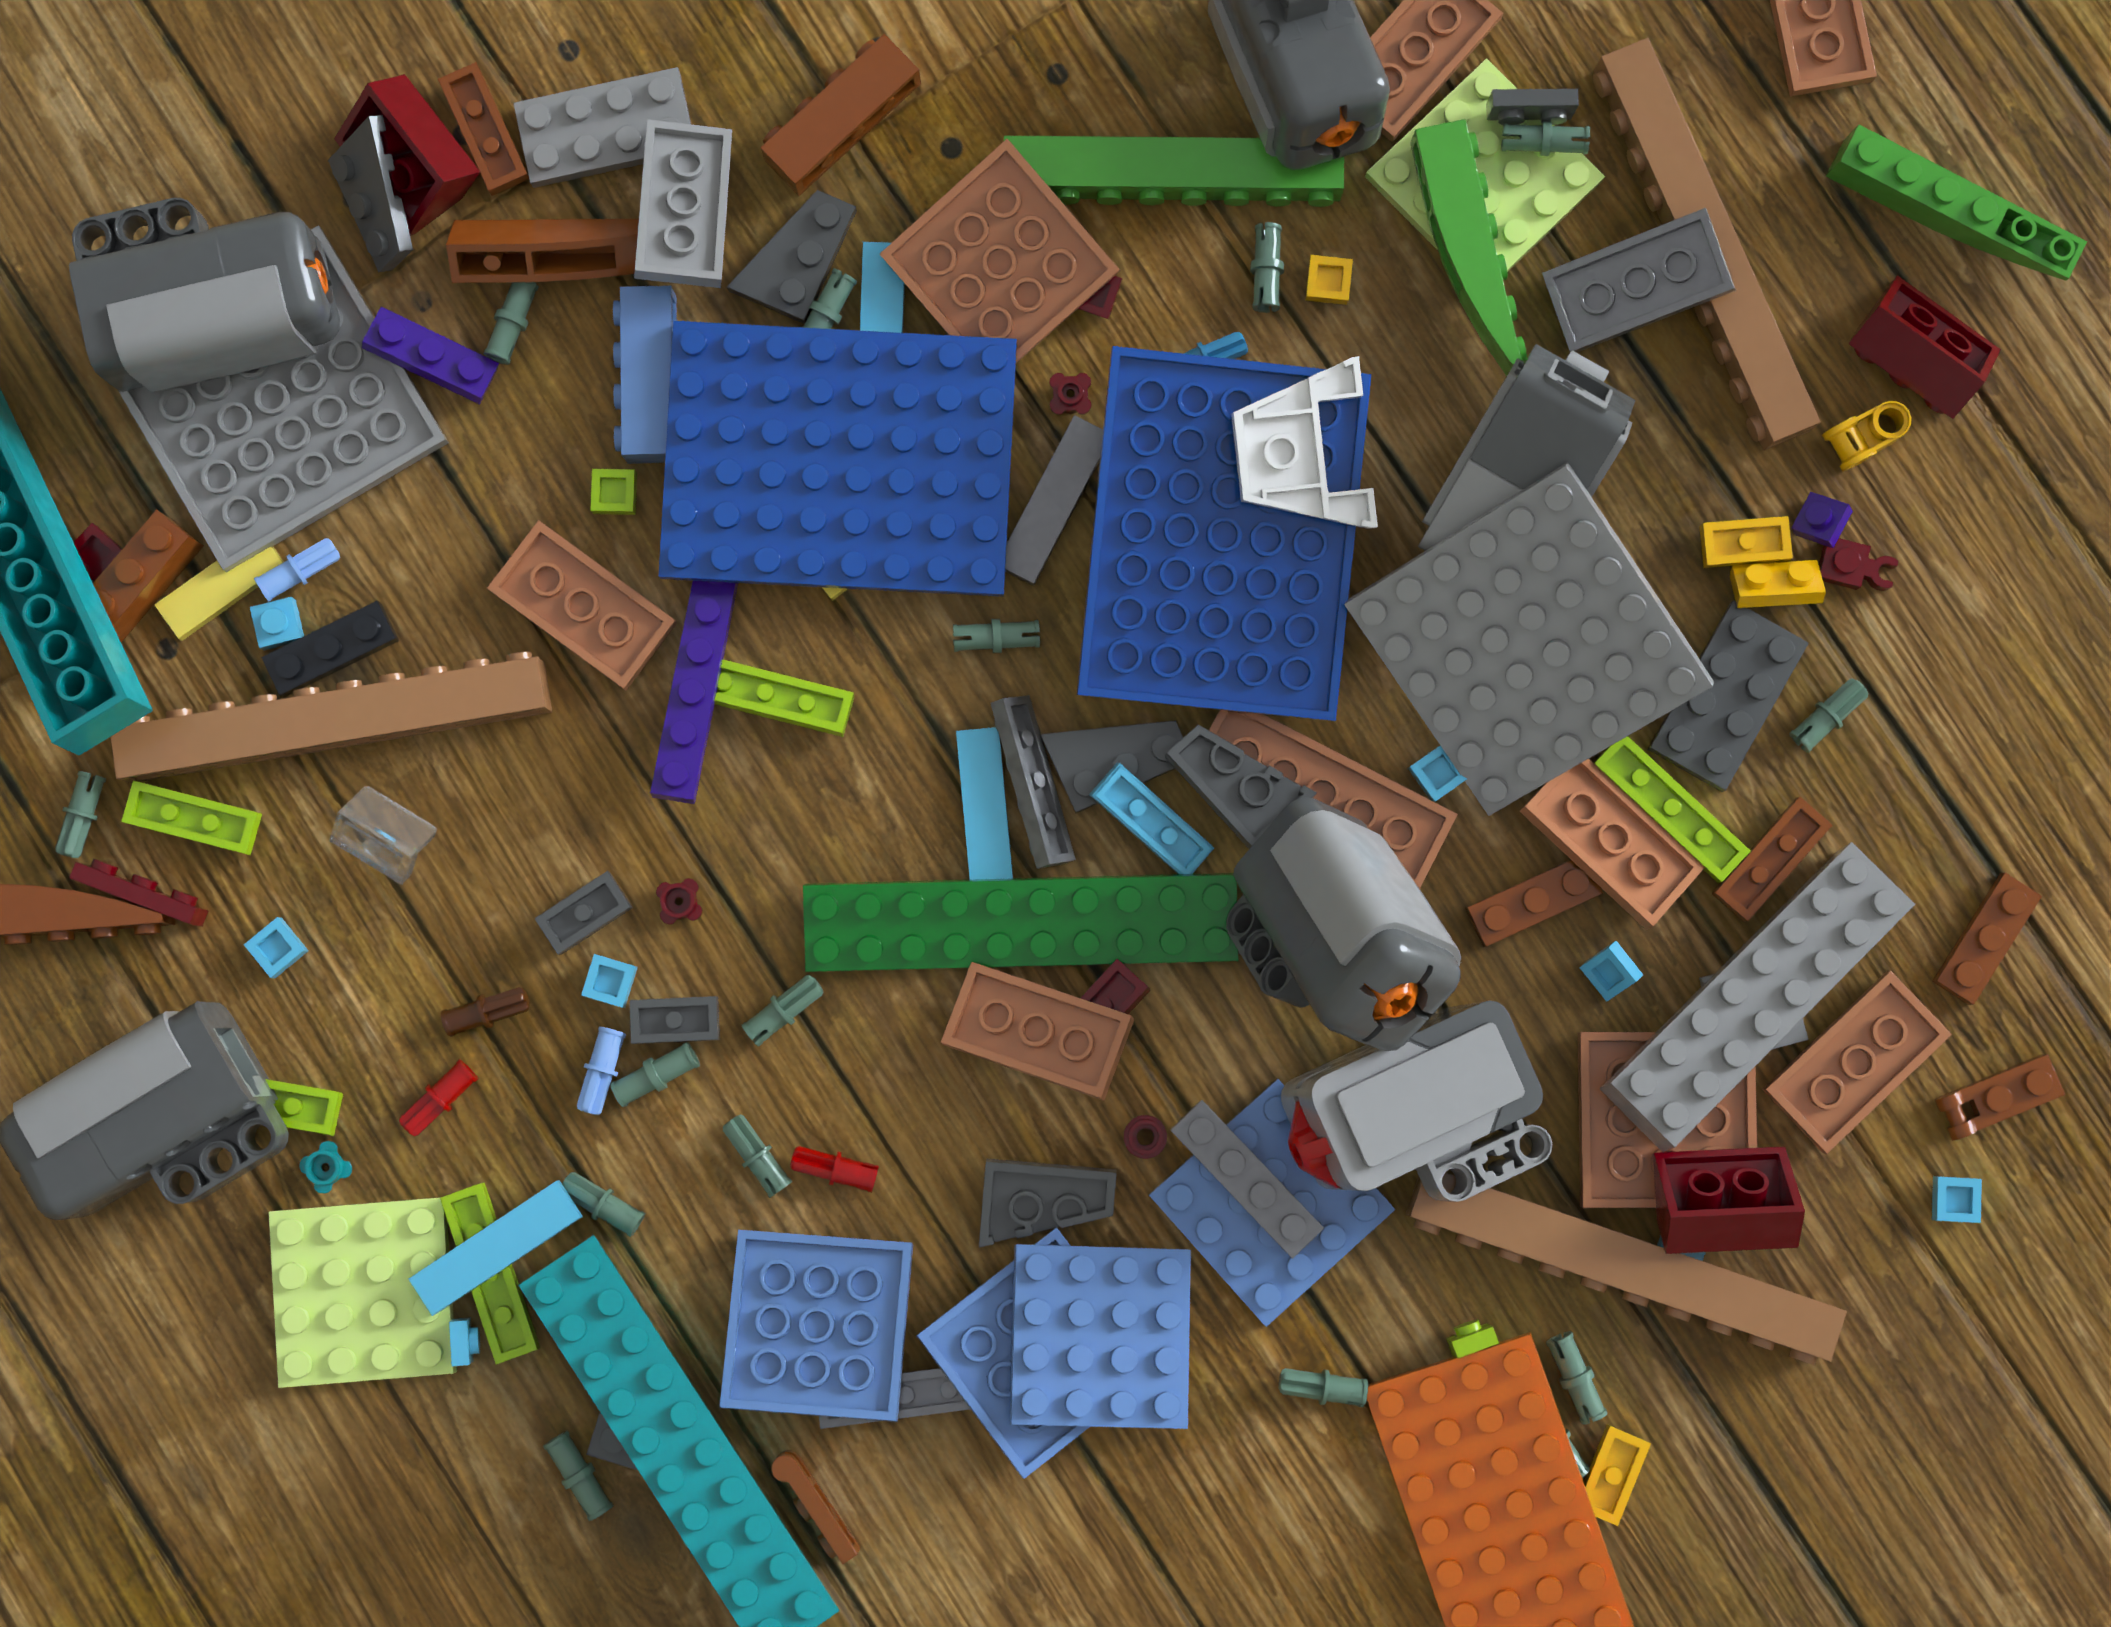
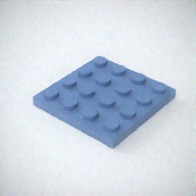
M1276 1079L1226 1125L1324 1227L1293 1259L1194 1155L1149 1194L1153 1201L1266 1327L1396 1210L1377 1188L1368 1191L1326 1189L1318 1184L1314 1176L1298 1167L1288 1146L1291 1124L1282 1106L1281 1092L1284 1085L1279 1079Z
M1054 1228L1034 1244L1070 1246L1058 1228ZM1013 1260L916 1336L1021 1478L1025 1479L1087 1430L1089 1426L1010 1425Z
M738 1230L720 1408L898 1422L913 1243Z
M1014 1245L1010 1425L1188 1429L1191 1250Z

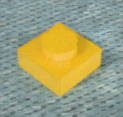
M1311 255L1305 301L1347 305L1350 294L1353 259Z

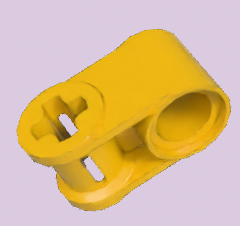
M1887 401L1859 416L1843 421L1823 433L1822 437L1824 441L1831 442L1842 462L1839 467L1842 472H1845L1896 442L1908 432L1912 417L1904 404L1898 401ZM1880 415H1887L1894 420L1896 425L1895 433H1887L1881 429L1878 423Z

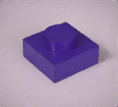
M1810 492L1791 529L1795 536L1834 548L1853 511L1847 503Z

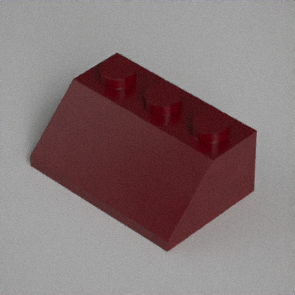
M403 74L367 83L334 140L341 147L368 116L383 115L386 131L380 132L384 154H392L395 167L394 171L389 172L394 195L402 198L411 236L463 199L479 175L480 170L407 76Z
M1898 275L1859 325L1848 343L1862 360L1871 364H1877L1889 373L1892 381L1898 386L1906 389L1910 388L1924 398V402L1930 409L1940 414L1945 413L1952 419L1955 418L1985 383L2001 351L1993 343Z
M1785 1147L1654 1153L1653 1166L1657 1223L1665 1254L1799 1247L1805 1209Z

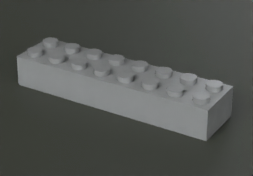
M1852 842L1837 851L1600 1090L1662 1152L1675 1148L1896 925L1915 903Z

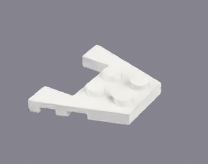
M1359 356L1351 357L1231 414L1241 502L1366 529L1378 527L1374 488L1329 493L1327 488L1318 402L1361 398L1363 396Z

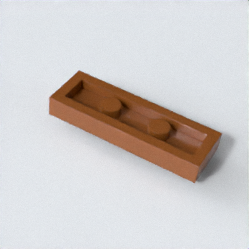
M477 62L439 78L438 81L491 196L529 180V175Z
M1795 798L1750 849L1751 852L1712 892V895L1743 922H1748L1833 825L1803 798Z
M1570 860L1465 909L1483 947H1487L1601 895L1603 892L1597 883Z
M2006 872L2000 873L1932 982L1966 1004L1974 1005L2042 896Z

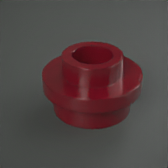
M1141 1115L1133 1118L1127 1124L1124 1131L1126 1148L1138 1158L1149 1159L1157 1156L1163 1151L1167 1142L1165 1126L1159 1119L1150 1115ZM1143 1128H1148L1153 1132L1154 1139L1149 1145H1141L1137 1140V1133Z

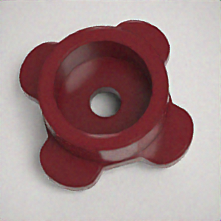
M1055 373L1050 378L1049 384L1053 388V399L1049 405L1054 414L1078 413L1084 415L1090 411L1092 403L1088 399V388L1091 386V378L1086 373H1079L1077 376H1064L1062 373ZM1072 390L1075 395L1068 397L1066 395L1067 391Z
M687 878L682 883L674 884L663 882L657 887L656 895L660 898L662 908L660 919L664 923L672 925L679 919L688 918L695 921L701 917L703 910L698 904L696 896L699 885L695 880ZM678 897L683 899V904L680 906L675 903Z

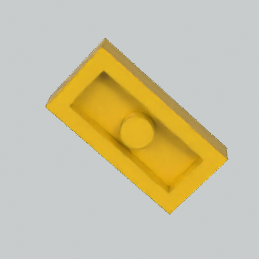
M1788 516L1707 522L1699 526L1704 568L1736 564L1787 562L1793 558Z
M1817 560L1736 564L1731 566L1729 577L1737 608L1818 604L1824 601L1826 590Z
M1608 1424L1589 1467L1590 1471L1585 1477L1584 1485L1595 1516L1618 1526L1651 1443Z

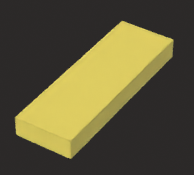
M274 547L265 549L228 572L222 570L218 561H215L154 605L177 638L183 641L258 587L254 580L255 577L261 576L284 561Z

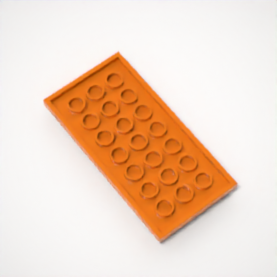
M1531 1332L1501 1341L1497 1345L1461 1358L1454 1356L1368 1384L1367 1402L1445 1627H1634Z

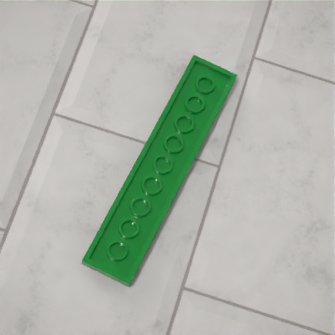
M1234 873L804 884L805 972L969 968L971 962L986 967L1112 964L1116 959L1123 964L1238 961V949L1226 928L1228 914L1237 903V881L1233 876Z

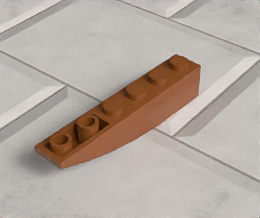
M639 219L454 220L446 243L452 283L550 282L634 274Z
M0 884V938H4V945L31 944L32 936L47 935L48 942L75 940V933L90 931L91 938L93 939L118 937V929L134 928V935L161 934V926L176 925L175 918L131 902L68 889L36 885Z

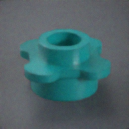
M332 1141L321 1143L318 1151L310 1156L303 1157L300 1161L299 1167L301 1172L306 1174L307 1178L314 1183V1189L318 1193L330 1192L335 1182L341 1178H348L352 1173V1164L342 1159L337 1152V1144ZM324 1163L329 1164L330 1169L328 1171L322 1169Z

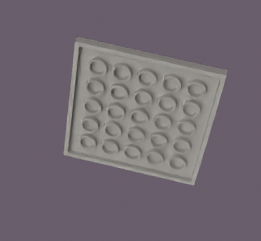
M319 225L311 229V231L321 241L325 251L332 283L330 287L334 291L340 318V328L333 340L317 346V354L158 392H150L145 387L119 392L222 570L225 572L230 571L265 549L275 546L449 443L407 371L388 360L362 349V341L374 320V316Z
M1568 462L1352 596L1344 604L1460 775L1467 778L1465 780L1466 784L1488 816L1712 688L1714 684L1713 679Z

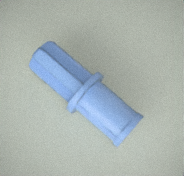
M326 538L294 557L288 554L286 556L287 561L261 576L255 577L254 580L267 601L270 602L274 597L300 582L304 585L307 584V578L337 562L340 559V555L332 541Z
M601 1026L598 1029L599 1032L589 1064H584L587 1073L577 1102V1109L593 1115H600L602 1113L612 1077H617L618 1072L614 1070L623 1040L626 1037V1034Z

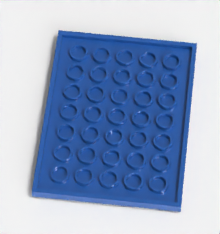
M673 321L658 577L671 580L1004 597L1017 339Z
M1112 346L1076 695L1336 721L1347 608L1344 604L1349 599L1356 526L1241 502L1231 417L1233 412L1326 369ZM1361 373L1363 396L1361 398L1318 402L1329 493L1360 489L1372 374Z

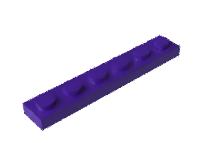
M692 582L650 791L652 798L695 804L738 583Z

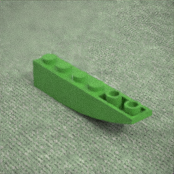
M1466 119L1415 129L1410 145L1428 223L1442 264L1459 302L1479 337L1507 376L1517 358L1524 362L1526 361L1527 353L1522 336L1516 337L1513 321L1517 320V309L1513 296H1507L1503 280H1506L1508 277L1507 265L1503 254L1497 255L1494 239L1498 238V228L1494 214H1488L1484 198H1488V184L1484 172L1478 173L1475 158L1479 157L1475 132H1468Z
M1858 125L1844 139L1826 174V177L1938 233L1994 256L2065 281L2070 278L2087 243L2086 240L1861 125Z

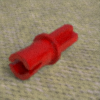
M459 1059L433 1086L428 1084L425 1087L427 1092L400 1116L399 1122L409 1134L418 1136L444 1110L450 1112L452 1110L451 1104L479 1078L467 1064Z
M798 1146L794 1149L790 1168L797 1172L828 1179L831 1186L835 1182L872 1193L879 1165L863 1163L841 1156L842 1152L839 1151L835 1156Z

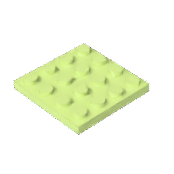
M1486 58L1366 172L1365 178L1437 249L1428 223L1410 142L1415 129L1466 119L1468 132H1475L1478 141L1479 157L1475 158L1478 173L1484 172L1487 179L1488 198H1484L1487 213H1493L1497 222L1498 238L1494 239L1497 255L1503 254L1508 272L1602 183L1605 176L1582 153L1550 152L1549 156H1540V152L1502 151L1501 144L1503 139H1520V137L1502 136L1503 125L1499 124L1498 120H1487L1486 103L1492 89L1517 88ZM1524 120L1523 123L1518 125H1542L1541 120Z
M441 1197L269 1211L278 1388L443 1375L457 1372V1366H452L449 1330V1322L454 1319L453 1303L432 1316L409 1281L410 1277L450 1252L448 1221L440 1200Z

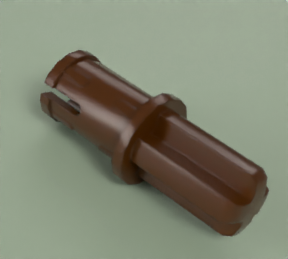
M521 987L487 998L484 995H478L474 1002L441 1011L444 1030L448 1036L453 1037L458 1033L480 1026L492 1028L496 1021L527 1012L530 1004L529 997L525 989Z

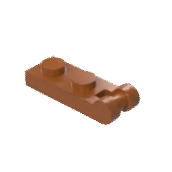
M2042 1054L1944 1094L1934 1100L1939 1112H1945L1950 1124L1947 1130L1953 1141L1967 1137L1978 1130L2064 1096L2065 1092L2049 1055ZM1967 1101L1970 1102L1975 1114L1969 1118H1966L1961 1106Z
M792 1450L781 1452L771 1466L773 1476L778 1481L790 1484L797 1495L793 1499L795 1507L805 1521L814 1520L822 1533L817 1538L826 1554L831 1559L837 1556L841 1563L845 1564L858 1555L861 1547L801 1457Z

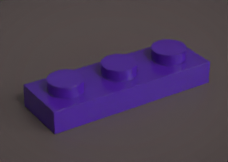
M380 307L362 341V349L479 405L499 366L498 362L383 307Z

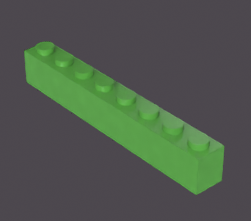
M1004 136V141L1008 139L1065 205L1076 204L1080 199H1097L1098 203L1104 205L1119 204L1122 202V199H1135L1144 205H1159L1164 203V200H1181L1182 204L1198 206L1205 204L1207 200H1224V204L1229 206H1243L1248 204L1249 201H1266V204L1270 206H1287L1291 204V201H1308V204L1311 206L1325 207L1332 205L1334 201H1340L1344 191V157L1332 159L1331 161L1305 169L1291 170L1284 167L1276 156L1266 153L1260 138Z

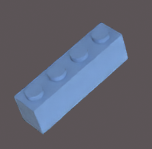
M672 286L620 287V300L613 301L614 325L620 326V342H614L613 359L615 368H621V384H614L613 391L615 409L621 410V426L614 427L615 450L621 451V455L627 464L665 463L673 321H677V297Z

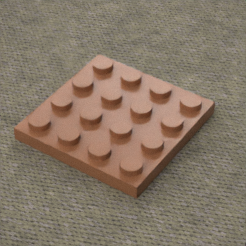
M1008 139L1002 142L880 253V256L949 335L1017 339L1016 363L1121 271Z
M1577 1032L1580 1207L1656 1208L1653 1155L1662 1151L1600 1090L1656 1032ZM1756 1067L1675 1148L1664 1152L1757 1148Z

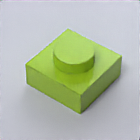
M592 469L590 511L593 514L636 515L637 472L635 469Z
M1478 1319L1454 1327L1456 1335L1446 1338L1450 1351L1456 1358H1461L1499 1344L1493 1326L1487 1323L1480 1325Z

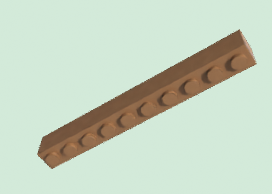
M1649 38L1601 56L1594 70L1593 83L1598 95L1601 98L1606 97L1611 108L1610 121L1615 133L1618 136L1623 135L1627 144V159L1632 171L1635 174L1640 173L1646 187L1644 188V197L1649 209L1652 212L1657 211L1662 225L1703 208H1706L1736 291L1695 306V311L1700 323L1704 327L1708 326L1714 339L1712 349L1716 360L1720 365L1725 364L1731 377L1729 387L1733 398L1737 403L1743 404L1749 417L1746 420V425L1751 438L1755 442H1760L1763 451L1809 433L1821 421Z
M517 652L506 655V662L490 664L489 659H476L464 662V669L447 671L446 666H434L422 669V676L405 678L404 673H392L379 676V683L362 685L361 680H350L337 683L336 690L320 692L318 687H309L294 690V697L277 699V695L268 694L252 697L251 704L235 707V702H218L208 705L209 711L193 714L192 709H176L167 711L165 713L166 718L150 721L149 716H144L110 737L116 779L128 783H133V780L140 782L553 713L545 662L538 656L532 657L531 652Z
M1445 1173L1442 1184L1448 1193L1454 1190L1456 1178L1454 1175ZM1418 1175L1405 1214L1416 1218L1413 1227L1439 1235L1441 1227L1457 1233L1455 1242L1479 1250L1483 1242L1499 1247L1497 1256L1522 1264L1524 1256L1541 1262L1539 1271L1563 1279L1566 1271L1581 1275L1580 1285L1603 1293L1606 1292L1608 1285L1624 1290L1622 1299L1644 1307L1648 1306L1649 1300L1665 1304L1664 1314L1689 1322L1691 1314L1706 1318L1708 1320L1705 1328L1731 1336L1733 1328L1749 1333L1748 1343L1773 1351L1775 1343L1790 1347L1789 1357L1815 1365L1817 1357L1832 1361L1847 1313L1846 1310L1680 1253L1665 1254L1663 1247L1491 1188L1463 1201H1439L1428 1195Z

